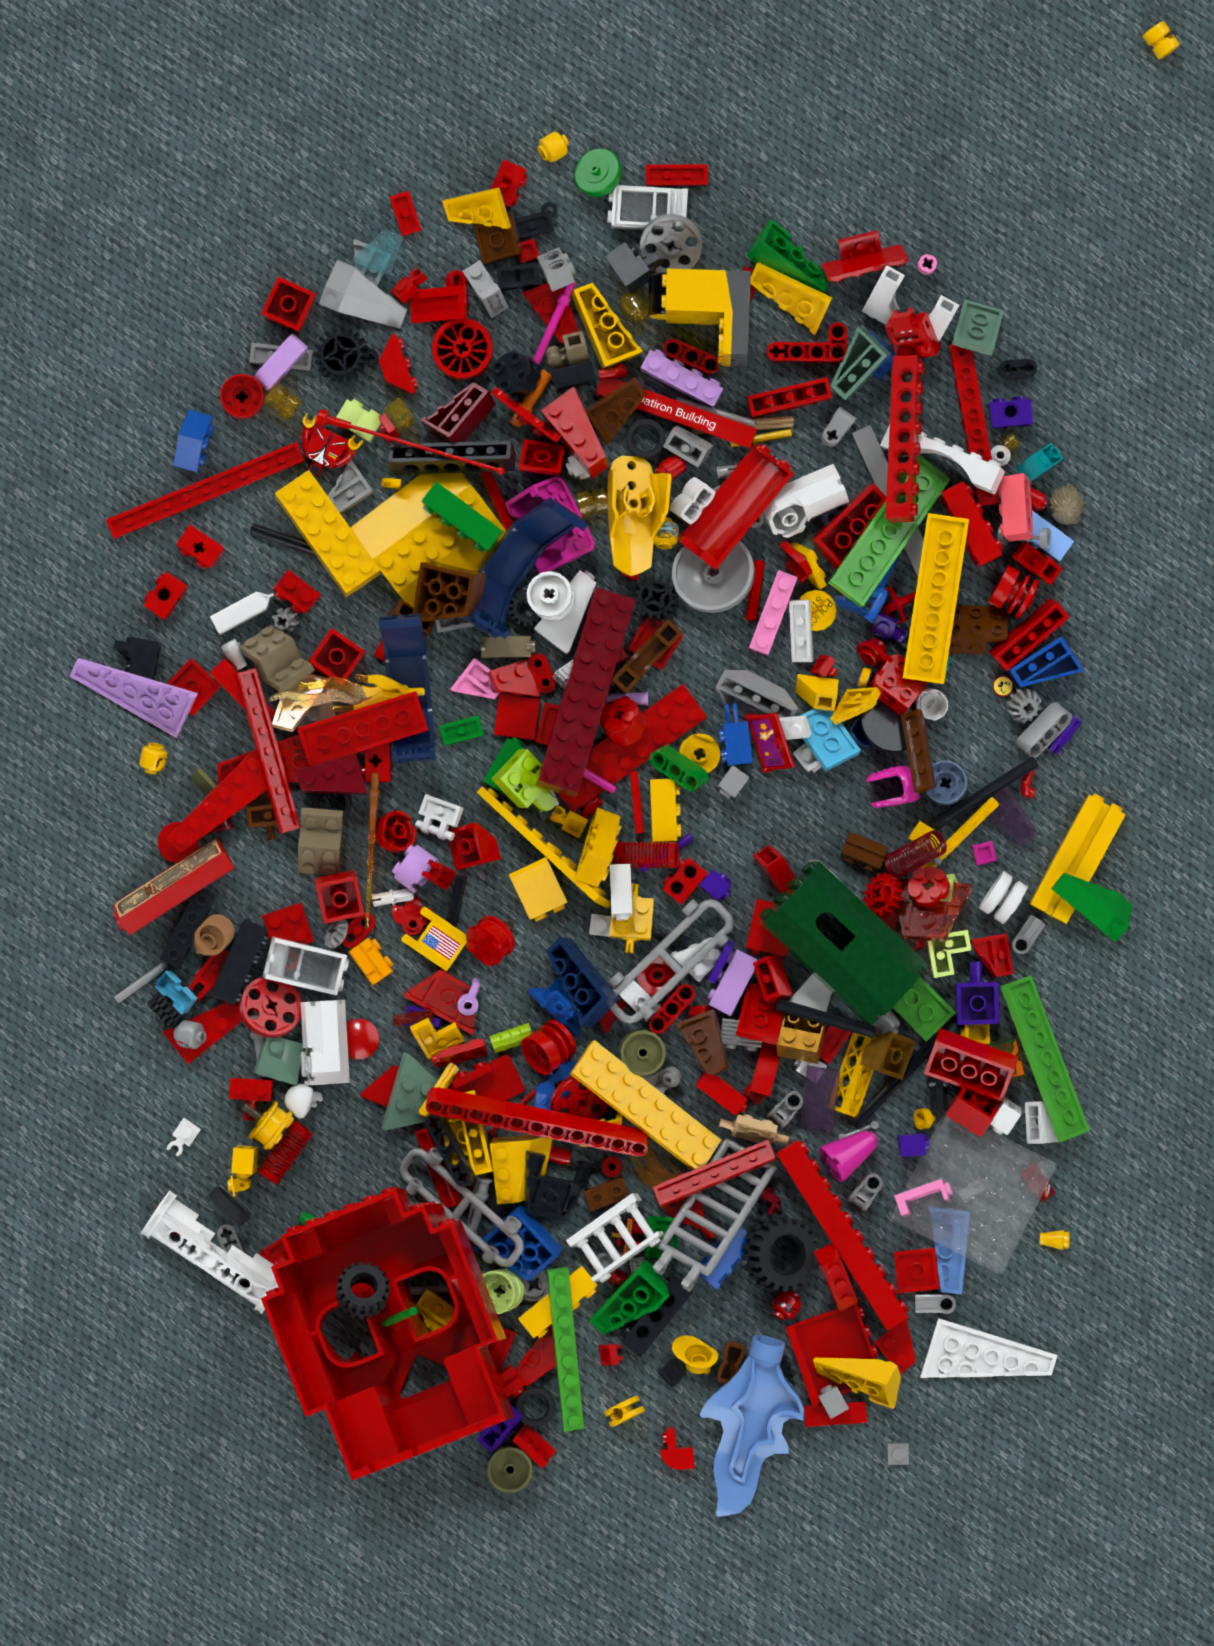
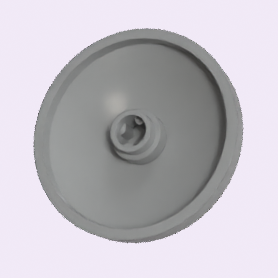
M741 541L736 544L716 570L685 546L676 555L672 567L673 584L680 598L693 609L707 613L722 612L739 604L749 593L755 577V566L752 556Z

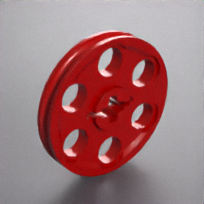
M260 977L252 981L243 992L240 999V1014L247 1027L256 1034L268 1038L281 1037L292 1031L300 1020L302 1000L293 985ZM274 983L277 986V991L270 992L267 989V984ZM249 991H257L259 994V999H251L249 997ZM287 994L292 995L294 1003H286L284 996ZM269 1003L270 1005H275L274 1010L267 1008ZM255 1010L258 1013V1018H249L248 1011ZM290 1014L293 1017V1022L286 1023L283 1020V1015ZM269 1021L274 1023L275 1030L268 1031L265 1028V1023Z
M572 1075L564 1079L557 1086L550 1101L551 1111L560 1112L561 1109L567 1108L566 1114L582 1115L585 1118L600 1120L609 1107V1104L586 1086L579 1087L580 1082ZM570 1090L568 1096L564 1098L561 1097L564 1091ZM600 1104L598 1110L591 1111L594 1105Z

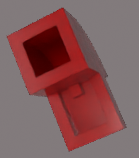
M1026 541L1022 542L1012 556L1014 560L1022 565L1023 569L1049 585L1054 582L1063 569L1050 557L1041 554Z
M674 1426L666 1427V1432H662L663 1445H668V1448H660L663 1461L674 1469H695L693 1446L676 1447Z

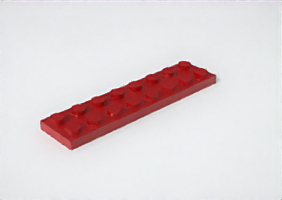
M682 684L642 712L647 720L646 731L645 729L641 733L642 737L637 742L628 746H621L618 743H612L609 737H607L591 749L586 769L613 785L647 761L652 752L671 744L706 719L707 716L685 685ZM583 777L579 792L575 798L561 793L559 795L569 809L575 812L605 789Z

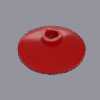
M658 956L637 976V981L647 994L653 996L676 973ZM659 971L661 978L655 979L653 977L654 972Z

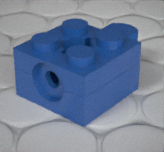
M732 703L734 723H731L729 706L724 704L726 724H723L722 729L718 730L720 743L724 742L725 750H721L722 763H726L727 767L752 764L748 721L739 722L737 703Z

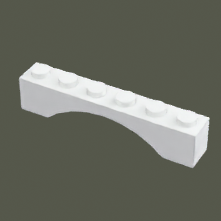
M890 424L880 444L886 451L889 450ZM924 432L918 435V442L921 445L920 454H937L951 459L966 471L971 482L977 488L995 495L1005 473L1000 467V463L994 460L986 462L982 460V456L973 452L970 455L964 453V449L956 445L949 447L945 445V441L939 438L929 439ZM905 435L901 442H907L910 439V435Z

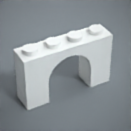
M886 266L862 312L871 318L887 324L893 311L900 309L895 295L905 275ZM942 295L933 311L928 315L938 341L941 340L959 307V304Z

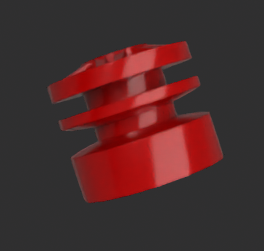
M237 374L225 381L221 388L220 399L222 407L228 415L235 419L244 420L252 418L260 411L263 406L264 394L262 386L257 379L250 375ZM240 392H244V395L248 396L244 403H240V399H236V396H240Z
M1007 565L988 603L1000 609L1007 602L1009 603L1007 613L1010 615L1014 607L1018 609L1014 617L1020 619L1022 614L1030 607L1036 595L1039 581L1034 579L1031 585L1028 586L1027 583L1030 576L1027 575L1020 582L1018 581L1020 571Z
M549 1020L521 1042L522 1053L526 1061L536 1072L542 1075H548L554 1071L560 1064L573 1057L577 1050L571 1033L556 1020Z

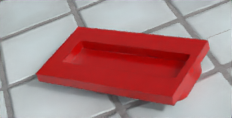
M466 285L419 289L410 298L411 323L467 319Z

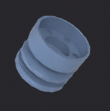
M942 760L934 763L933 771L937 788L926 791L927 795L940 805H952L959 802L965 796L968 789V779L964 770L952 761ZM944 778L946 780L951 779L952 781L948 789L940 786L943 784L942 779Z

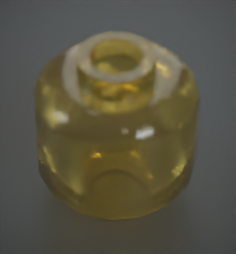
M626 292L622 295L619 310L628 321L638 323L648 316L649 303L639 292Z

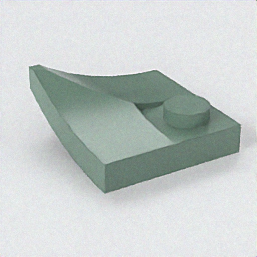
M264 1037L253 1073L297 1086L301 1065L300 1055L301 1052H304L303 1044L281 1037Z

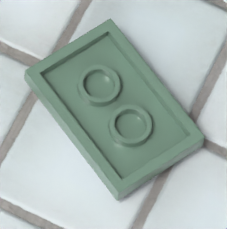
M964 299L952 345L992 356L1004 310Z

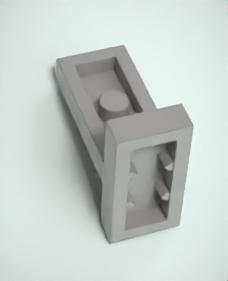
M480 260L463 270L467 280L484 304L491 318L509 308L500 288L494 283Z

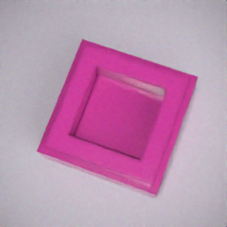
M992 841L972 845L976 866L997 861Z

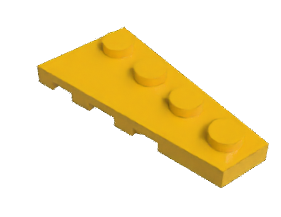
M759 262L756 264L750 278L751 285L766 297L778 303L782 310H786L793 315L797 322L803 323L808 327L812 334L815 335L832 297Z

